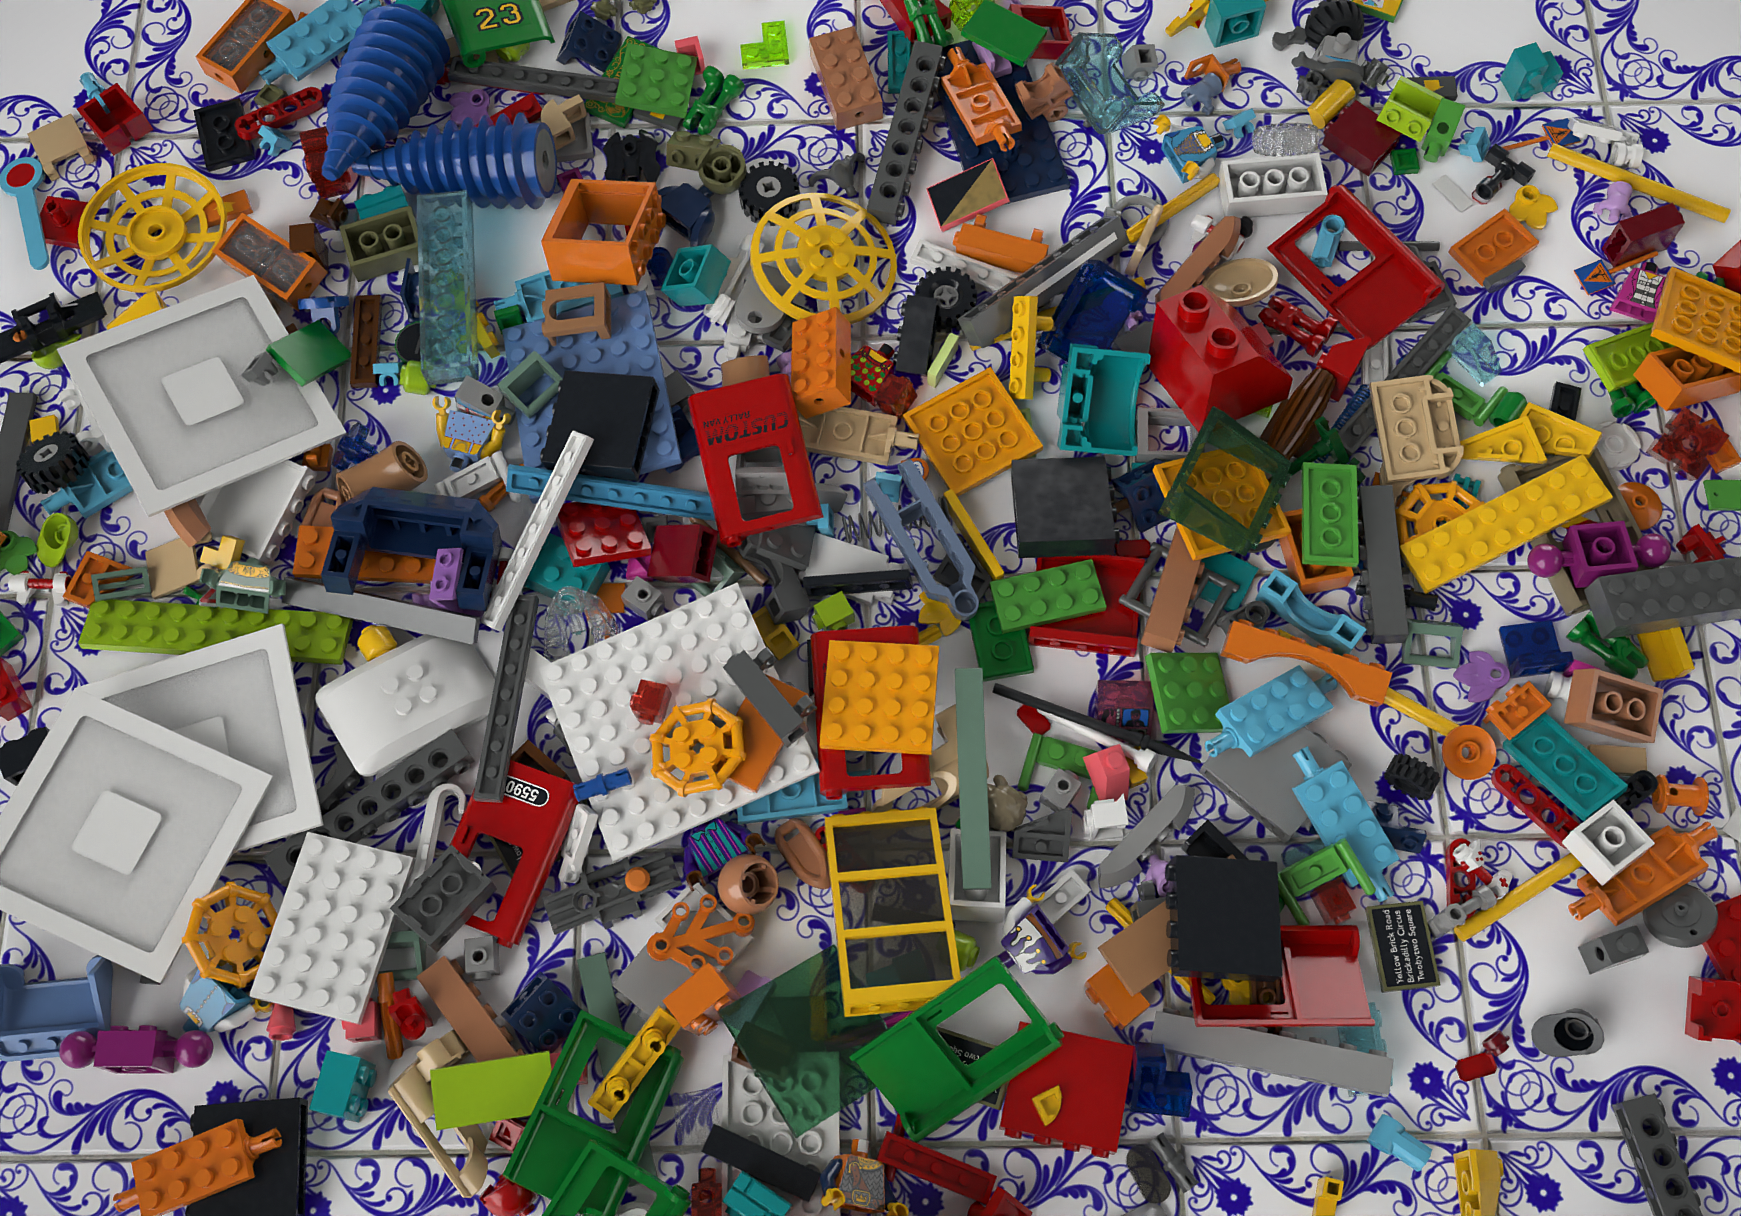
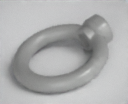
M1130 195L1116 202L1113 208L1106 207L1104 216H1119L1121 219V211L1130 205H1142L1153 210L1154 206L1159 203L1147 196ZM1168 220L1156 228L1148 245L1156 243L1164 236ZM1138 239L1137 241H1135L1134 243H1128V244H1131V245H1135V246H1136L1137 243H1138V241H1139V239Z

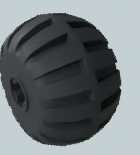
M1323 0L1318 3L1319 6L1317 8L1314 7L1307 17L1305 25L1306 40L1311 47L1315 48V51L1325 36L1337 37L1339 33H1347L1350 35L1351 40L1358 42L1361 40L1364 32L1363 14L1360 8L1350 0Z

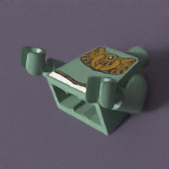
M249 558L246 562L233 561L227 569H223L220 572L202 568L199 583H206L207 586L216 590V606L268 614L270 596L275 599L280 598L282 595L286 596V581L270 576V567L262 565L260 560L256 558Z

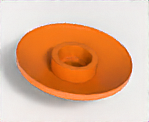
M1627 482L1618 486L1640 531L1653 527L1662 515V503L1656 492L1638 482ZM1635 500L1639 501L1642 505H1638Z
M1462 725L1451 730L1445 737L1442 744V759L1446 768L1456 777L1465 780H1475L1485 776L1493 768L1496 760V746L1489 733L1481 727ZM1464 747L1469 752L1466 758L1462 756V749Z

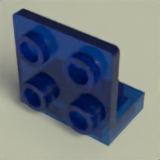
M1551 620L1501 626L1498 629L1510 678L1550 674L1552 671L1560 673L1564 672L1574 662L1572 651L1561 652Z

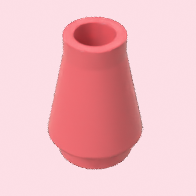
M274 1004L266 1029L269 1032L270 1039L278 1041L292 1039L293 1033L296 1031L293 1008Z

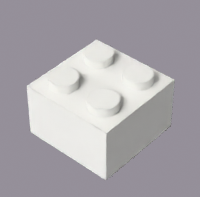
M1614 800L1572 830L1562 841L1565 847L1602 886L1635 862L1655 844Z

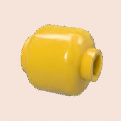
M381 625L367 626L362 630V635H360L357 641L360 651L368 662L398 647L389 629Z

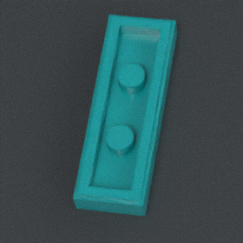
M887 31L888 94H900L911 56V42L907 36L905 38L903 31Z

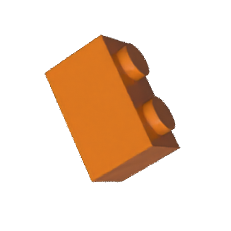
M1109 964L1089 978L1084 985L1087 988L1085 990L1087 997L1093 1004L1099 1003L1105 1010L1103 1014L1105 1019L1113 1028L1118 1026L1120 1030H1123L1150 1007L1149 1002L1140 991L1134 996L1129 994Z

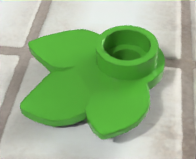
M1 531L7 537L0 546V571L6 569L13 575L26 571L29 563L27 556L37 552L35 542L29 537H19L13 531Z

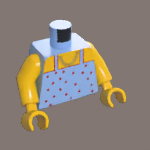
M439 396L433 398L432 405L439 411V413H436V431L439 443L447 457L452 459L449 467L452 471L457 473L465 469L468 463L474 464L487 456L491 457L493 453L502 448L506 431L504 425L511 421L509 413L504 414L502 421L500 420L501 410H495L492 413V420L454 410L446 413V409L451 406L450 398H444L445 404L443 407L439 404Z

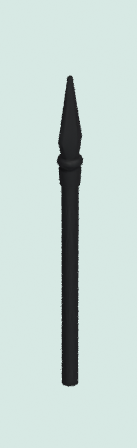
M998 683L994 685L992 691L994 694L1127 741L1136 747L1140 746L1143 750L1149 749L1160 755L1201 763L1200 760L1162 741L1150 739V735L1146 734L1143 736L1142 733L1128 731Z

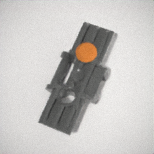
M668 848L633 863H630L628 857L619 862L586 874V872L580 874L581 883L543 897L542 900L554 935L600 918L606 930L614 927L613 920L628 914H632L634 918L642 916L643 914L638 902L679 887L682 883ZM626 871L624 878L592 890L590 884ZM587 895L589 898H593L591 907L581 909L578 906V900L581 896Z

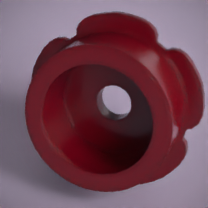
M1498 1030L1489 1035L1481 1044L1486 1049L1487 1055L1493 1053L1497 1057L1509 1048L1507 1041L1510 1037L1508 1035L1505 1036L1501 1030Z

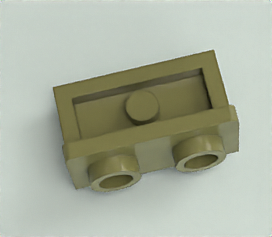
M675 131L667 142L666 164L668 166L698 171L697 163L700 155L710 147L711 150L718 148L719 144H721V139H715L710 135H693L688 131Z

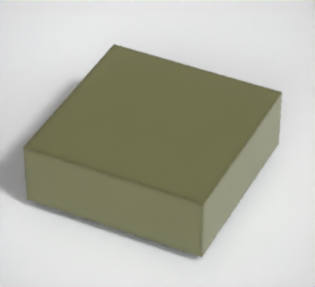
M265 84L253 99L257 105L264 107L287 97L288 94L273 84Z

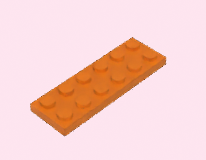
M299 525L292 573L295 578L322 579L321 572L334 532L333 527ZM365 551L357 580L430 584V581L433 579L436 559Z

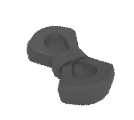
M1296 26L1293 31L1285 34L1275 32L1272 37L1273 47L1282 51L1291 44L1303 45L1307 38L1305 29Z

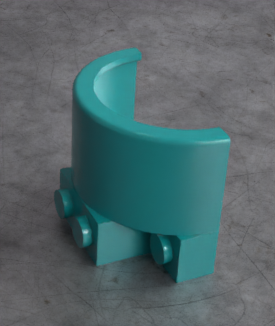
M1070 343L1068 364H1063L1057 407V415L1060 418L1057 446L1060 450L1125 456L1137 455L1138 445L1135 437L1136 401L1142 372L1145 366L1150 364L1151 355L1149 353L1098 349L1097 346Z

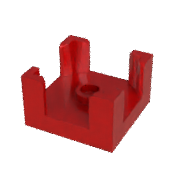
M1689 976L1685 1034L1701 1041H1712V1038L1734 1040L1741 1043V981Z

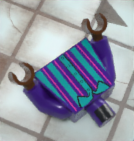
M717 818L711 823L707 821L694 827L695 833L687 838L689 845L684 849V871L690 890L694 891L693 886L696 883H702L704 887L719 877L720 871L730 859L741 854H750L749 850L752 854H756L757 852L754 849L756 845H766L758 833H752L748 828L733 821L724 822L721 818Z

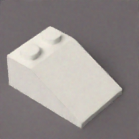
M950 829L947 887L952 920L1003 923L1006 901L1005 831H989L991 890H963L960 829Z

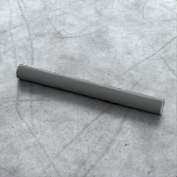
M1339 241V251H1368L1359 241ZM1402 241L1407 247L1415 246L1419 251H1439L1440 249L1439 241Z

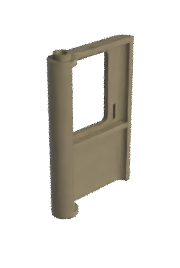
M1596 446L1590 458L1586 459L1613 498L1594 510L1601 523L1624 521L1631 544H1636L1643 534ZM1558 455L1548 458L1547 463L1531 464L1526 467L1509 464L1500 470L1501 473L1497 478L1504 492L1507 493L1525 484L1526 481L1539 477L1576 457ZM1551 532L1530 541L1532 548L1540 544H1551L1560 551H1564L1562 541L1557 542ZM1637 560V563H1638V566H1639V567H1638V569L1636 570V572H1637V571H1644V570H1651V569H1658V568H1660V567L1650 568V567L1643 566V565L1640 564V563L1638 562V560ZM1569 566L1562 567L1556 575L1547 578L1566 616H1572L1591 609L1584 591L1587 587L1575 588Z

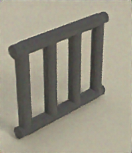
M1156 542L1151 544L1150 550L1152 552L1126 595L1123 594L1119 598V603L1147 618L1149 617L1152 604L1149 607L1137 601L1136 598L1160 557L1166 559L1169 548ZM1205 567L1201 578H1197L1194 583L1199 585L1195 599H1189L1187 606L1193 609L1208 581L1221 587L1222 590L1198 632L1183 625L1185 622H1182L1181 629L1185 630V638L1203 647H1207L1209 643V638L1207 637L1231 594H1235L1240 588L1233 581Z

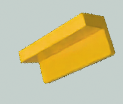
M1680 627L1636 634L1641 650L1649 660L1647 667L1653 682L1685 677L1695 669Z

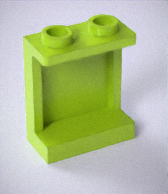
M1401 75L1381 110L1377 121L1420 142L1431 125L1439 103L1444 97Z

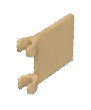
M71 113L27 133L43 170L51 181L60 178L53 164L76 153L81 155L87 165L96 161Z
M209 531L196 544L212 541V532ZM181 538L145 551L153 599H158L181 590L186 585L191 586L199 583L202 568L218 571L217 568H212L210 564H204L198 568L195 545L189 548Z

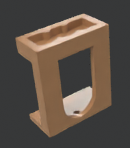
M604 282L545 290V301H542L545 322H542V332L544 337L549 339L552 346H556L557 336L593 331L598 332L601 340L611 338V295ZM594 296V316L556 320L557 302Z

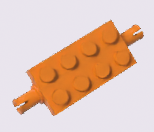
M955 47L958 54L951 48L947 56L954 67L949 75L941 77V84L974 143L978 146L996 140L1002 151H1007L1004 144L1011 150L1015 145V140L1010 134L1022 131V123L986 63L975 65L965 58L960 47Z
M1704 822L1689 833H1676L1669 825L1649 836L1655 844L1605 885L1602 886L1590 872L1578 879L1577 886L1586 896L1571 903L1568 906L1569 912L1572 916L1578 914L1575 916V919L1581 921L1584 917L1599 909L1617 927L1705 873L1709 865L1700 857L1698 851L1699 847L1718 837L1716 828L1713 826L1707 829L1711 826V823Z
M235 1119L131 1162L136 1187L115 1194L113 1201L120 1199L121 1201L115 1203L114 1207L118 1212H123L139 1204L141 1216H162L255 1177L253 1170L255 1159L259 1157V1154L281 1147L282 1140L275 1141V1139L281 1137V1134L274 1128L259 1136L252 1137L246 1133L243 1120Z

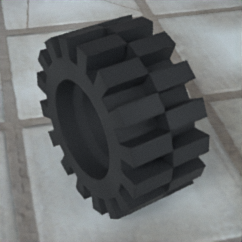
M1403 754L1394 755L1384 773L1385 780H1388L1387 783L1394 785L1393 788L1401 790V793L1404 795L1406 793L1409 794L1411 798L1415 799L1417 797L1418 800L1430 799L1440 781L1439 773L1435 772L1432 766L1428 767V763L1418 761L1419 758H1411L1407 754L1405 756Z

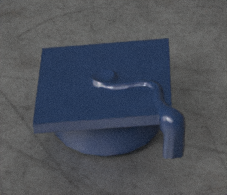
M407 258L400 296L410 324L416 321H425L424 316L416 318L414 314L416 305L428 307L430 287L426 272L424 270L415 272L411 258Z

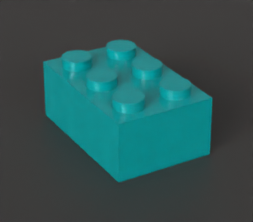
M549 533L523 586L587 613L600 586L607 577L610 567L608 562L573 567L564 540Z

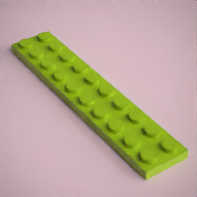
M106 600L95 601L91 604L78 644L81 649L183 655L283 624L291 662L342 665L354 619L325 612L269 609L268 614L226 607L221 609L220 607L212 608L195 604Z

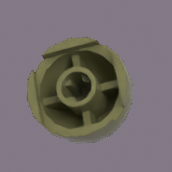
M719 144L718 148L711 150L710 147L700 155L697 163L702 183L713 193L721 195L731 194L737 191L740 183L745 180L747 172L745 159L742 152L732 145Z

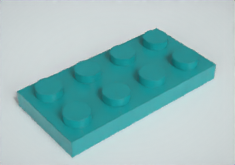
M1545 712L1510 741L1507 739L1503 742L1502 748L1583 822L1627 791L1628 785Z

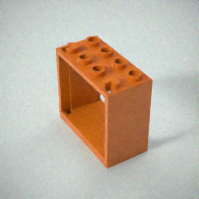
M571 179L541 240L552 281L604 282L605 284L638 286L642 275H645L648 260L652 258L654 246L659 242L660 232L666 226V215L662 213L661 208L662 197L658 195L656 182ZM588 224L631 226L625 242L581 240Z

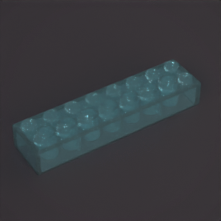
M466 190L417 195L421 372L428 385L463 382L466 375L479 380L472 203Z

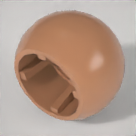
M741 854L730 859L720 871L717 883L718 893L722 902L731 911L738 914L756 915L765 911L776 899L779 889L778 875L773 865L760 855Z

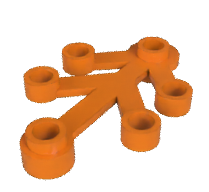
M706 894L700 899V908L686 933L674 937L680 923L689 917L690 912L689 906L686 903L678 902L673 906L672 917L664 931L656 933L649 938L647 952L656 961L672 959L689 968V971L693 974L706 965L704 957L701 955H693L691 957L678 948L690 946L715 959L719 965L728 966L733 961V951L729 947L719 948L705 940L733 932L740 937L749 936L754 930L755 919L750 914L737 913L733 920L701 929L709 914L713 913L717 907L716 898L711 894ZM706 900H710L714 905L707 908L703 903ZM683 908L686 910V913L680 916L676 913V910ZM745 918L749 921V924L742 926L738 921ZM664 942L667 947L659 950L656 948V944ZM721 953H728L730 958L722 960L719 955ZM700 961L702 967L696 969L692 966V962Z

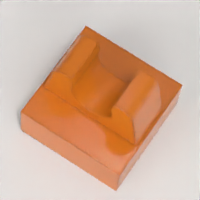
M323 444L304 452L302 466L304 467L305 465L313 471L330 472L333 454L331 444Z

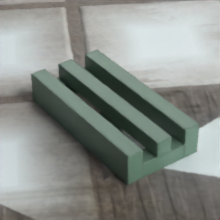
M146 566L91 575L96 602L151 594ZM139 574H142L143 577L135 580L98 584V581ZM144 584V588L100 594V591Z

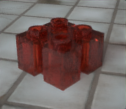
M326 126L299 133L302 149L305 154L304 159L307 173L312 183H315L319 196L324 199L350 193L348 183L352 182L349 170L335 181H330L322 175L324 155L328 149L326 138L329 133Z
M1683 406L1675 411L1664 426L1670 431L1667 434L1662 433L1658 435L1646 453L1663 464L1672 461L1676 464L1672 469L1687 480L1693 481L1697 480L1709 465L1710 461L1705 459L1707 454L1709 456L1716 454L1730 435L1712 424L1705 427L1701 426L1698 423L1702 418ZM1689 439L1690 442L1688 445L1691 447V449H1685L1683 447L1682 441Z

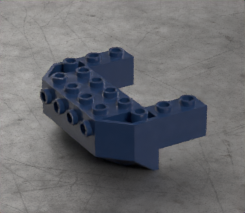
M371 487L339 505L332 513L331 521L334 532L321 572L326 592L353 595L365 551L436 559L438 549L462 548L464 550L462 557L463 565L456 589L459 608L478 611L487 610L502 541L498 523L478 500Z

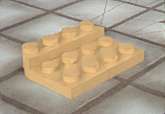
M1431 375L1371 382L1369 389L1386 484L1434 477L1440 480L1452 474L1461 461L1464 448L1463 445H1460L1452 403L1454 395L1451 388H1447L1439 380L1433 379Z

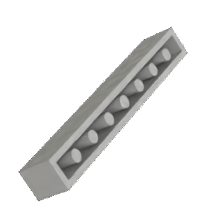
M1163 1008V1012L1156 1011L1150 1042L1151 1049L1382 1097L1389 1095L1394 1058L1387 1057V1052L1369 1049V1053L1357 1051V1046L1339 1043V1047L1327 1045V1040L1309 1037V1041L1297 1039V1034L1280 1031L1279 1035L1267 1033L1268 1029L1265 1027H1250V1029L1240 1027H1196L1193 1014L1191 1018L1180 1016L1179 1010Z

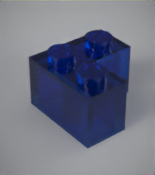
M1134 1042L1128 1085L1130 1112L1189 1118L1193 1095L1190 1074L1166 1070L1167 1060L1164 1044Z

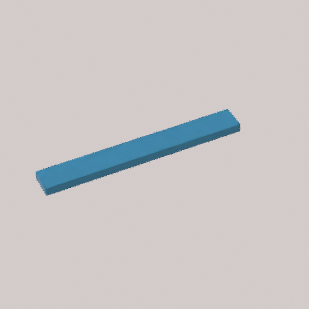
M509 464L506 492L541 497L553 470ZM577 474L565 499L715 521L709 492Z

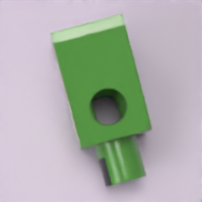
M1445 98L1441 99L1421 147L1425 151L1423 158L1426 161L1434 163L1438 161L1439 156H1445L1466 105Z

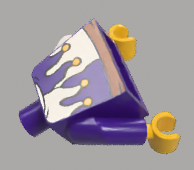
M1035 884L1028 888L1026 892L1027 897H1022L1008 912L1002 928L1005 936L1000 941L1005 951L997 955V957L1007 969L1016 964L1024 974L1033 972L1036 975H1053L1070 965L1072 959H1084L1087 952H1081L1076 956L1075 948L1082 943L1072 942L1068 946L1038 904L1032 905L1033 902H1039L1045 896V892L1039 898L1032 896L1031 891L1037 886Z

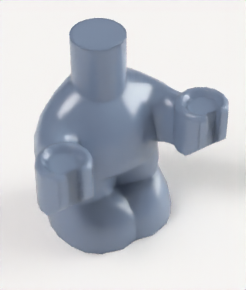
M1207 73L1196 85H1191L1181 92V96L1185 97V103L1188 107H1192L1197 102L1203 103L1204 107L1201 111L1202 113L1205 112L1207 116L1214 111L1211 98L1222 92V82L1214 73Z

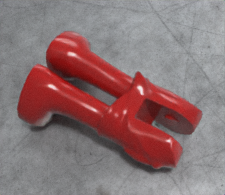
M1274 295L1268 302L1269 308H1263L1258 314L1261 322L1279 331L1284 336H1290L1304 347L1306 353L1312 358L1319 354L1339 321L1334 316H1328L1325 320L1319 322L1304 314L1302 309ZM1293 322H1295L1296 324H1298L1299 326H1301L1313 335H1310L1300 330L1299 328L1293 325Z

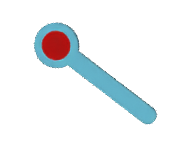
M23 157L12 161L3 169L0 174V187L6 194L17 198L30 265L35 270H42L48 266L50 260L35 189L42 183L45 172L42 164L37 159Z

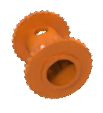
M1662 774L1656 776L1657 789L1651 796L1653 808L1657 813L1662 814L1665 812L1667 806L1692 807L1694 814L1697 816H1702L1706 812L1709 803V788L1703 777H1697L1692 785L1668 783L1666 776Z

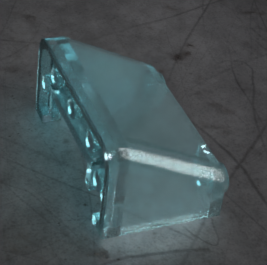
M1079 32L1055 64L1061 69L1074 93L1071 97L1094 130L1099 134H1111L1158 114L1165 106L1161 98L1156 93L1147 92L1139 99L1115 66L1123 53L1122 45L1115 34Z

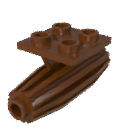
M1322 368L1312 370L1294 390L1290 399H1285L1279 404L1259 438L1267 443L1264 453L1267 455L1266 458L1270 463L1280 465L1288 463L1292 457L1297 459L1312 449V446L1320 439L1314 421L1320 418L1326 410L1336 383V379L1327 370Z

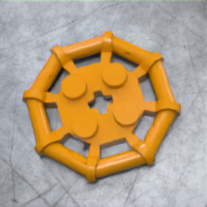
M1454 480L1447 483L1425 485L1418 483L1414 485L1412 492L1398 509H1395L1399 546L1437 528L1436 521L1442 522L1445 520L1449 522L1485 504V502L1476 499L1457 485V481ZM1446 493V498L1442 500H1431L1430 494ZM1454 496L1468 505L1469 508L1465 509L1454 501ZM1421 500L1424 504L1418 513L1410 511L1415 503ZM1406 521L1414 522L1413 531L1415 535L1410 538Z
M713 698L684 706L675 705L672 707L673 711L649 738L652 745L653 768L651 773L653 777L662 780L678 792L680 797H687L688 794L713 789L721 790L725 781L740 762L746 759L747 754L744 753L742 732L744 721L740 716H735L719 705L716 699ZM704 713L703 719L689 722L686 716ZM715 715L726 722L722 728L717 727L713 723ZM679 721L682 726L677 727L673 731L672 738L666 737L668 733L672 730V728L676 725V723ZM729 735L732 736L733 749H727L726 737ZM697 743H701L704 747L700 749V753L696 754L692 749ZM663 746L670 747V760L664 762ZM727 758L728 761L724 764L720 771L716 773L715 771L718 768L716 765L719 763L720 760L723 762L724 759ZM678 768L685 774L682 780H679L671 772ZM708 775L710 778L693 782L695 777Z
M234 881L226 882L225 886L202 898H196L192 902L193 909L185 936L182 937V944H186L200 971L199 975L203 979L208 977L232 984L237 989L245 988L247 983L255 979L264 955L261 948L266 942L265 936L271 935L278 916L270 900V894L236 885ZM236 897L254 903L251 907L236 905ZM224 899L226 907L215 913L210 906ZM262 909L271 927L264 928L257 915L259 910ZM202 917L208 919L207 930L204 931V934H198ZM230 928L240 932V940L238 942L236 939H229L228 935L232 933ZM204 942L208 952L211 955V958L209 960L204 954L199 943ZM254 958L259 963L244 971L243 963L249 959ZM219 962L229 963L228 965L232 966V972L216 968Z

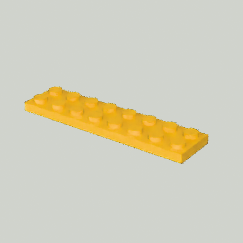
M1582 454L1399 546L1400 555L1425 594L1606 504L1611 501L1613 496Z

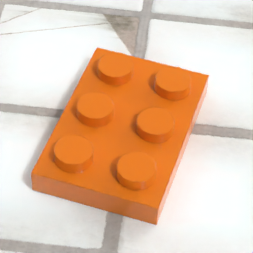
M1504 208L1451 246L1448 253L1481 286H1484L1483 281L1486 277L1520 260L1535 249L1539 241Z

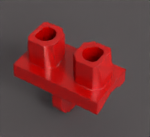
M1697 524L1676 544V547L1683 555L1693 551L1698 558L1693 563L1725 559L1723 555L1726 552L1721 545L1726 542L1724 536L1715 539L1711 532L1706 533Z
M410 988L393 993L395 1004L389 1006L388 1010L390 1016L400 1027L402 1035L408 1040H416L422 1037L427 1027L434 1026L431 1016L417 997H413Z

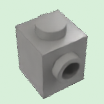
M1155 44L1132 45L1121 56L1125 79H1134L1136 82L1144 81L1159 67Z
M638 576L635 577L621 595L624 605L647 621L651 620L654 616H659L665 607L662 592Z
M1058 768L1041 793L1039 802L1054 812L1070 806L1080 791L1082 782L1079 781V777L1075 773Z
M493 936L464 939L465 973L474 978L475 981H488L492 979V975H500L499 944L496 943L497 939Z

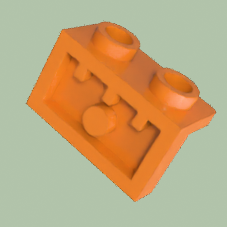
M1530 681L1522 687L1517 683L1505 693L1508 697L1505 701L1501 703L1499 700H1496L1485 710L1488 715L1482 721L1485 724L1491 721L1510 741L1547 711L1552 704Z

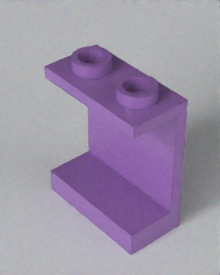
M462 548L438 549L429 600L445 610L478 616L481 620L485 611L461 609L458 604L456 589L463 565L462 557L464 550Z

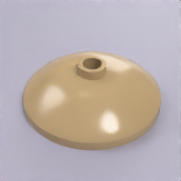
M1243 258L1216 266L1206 274L1202 285L1232 307H1243L1266 298L1276 288L1279 278L1277 269L1271 263L1261 259Z

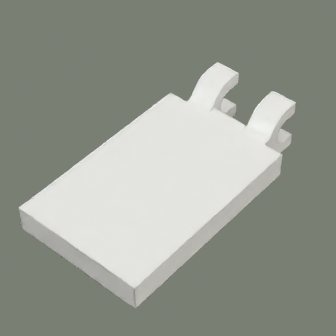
M815 532L809 566L805 571H799L798 578L799 582L803 583V577L902 570L903 565L888 563V555ZM894 591L844 594V596L871 606L874 599L892 605L895 594H893Z

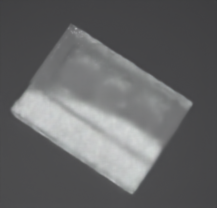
M715 1088L672 1095L681 1156L701 1152L713 1124L720 1126Z

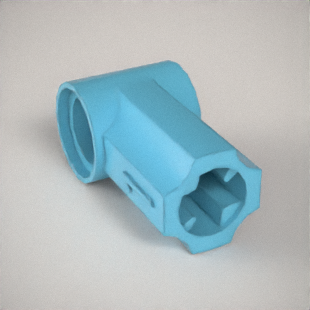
M1329 215L1322 222L1311 256V261L1317 267L1325 268L1332 266L1345 228L1344 220L1340 216Z
M1385 1114L1381 1115L1367 1139L1376 1149L1388 1155L1392 1154L1417 1172L1421 1171L1426 1165L1432 1152L1431 1148L1407 1133L1401 1123Z

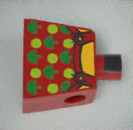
M884 343L878 351H875L865 345L851 356V392L874 407L880 401L894 375V364L890 359L895 351L891 346Z

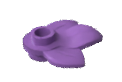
M475 89L470 93L458 92L448 101L454 107L450 120H453L457 126L462 125L466 117H470L475 124H478L483 115L489 116L487 109L490 105V97L484 90ZM477 98H481L480 102L474 103Z
M1484 651L1469 652L1470 663L1461 665L1453 673V677L1457 681L1470 686L1468 701L1472 703L1491 699L1496 689L1506 686L1510 679V672L1507 666L1503 663L1495 662L1492 656ZM1493 671H1498L1501 673V676L1493 678L1490 674Z

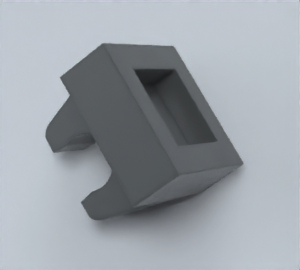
M263 352L252 360L241 376L248 382L254 381L265 386L271 381L265 377L263 371L273 376L277 374L278 369L272 363L273 357L267 352Z

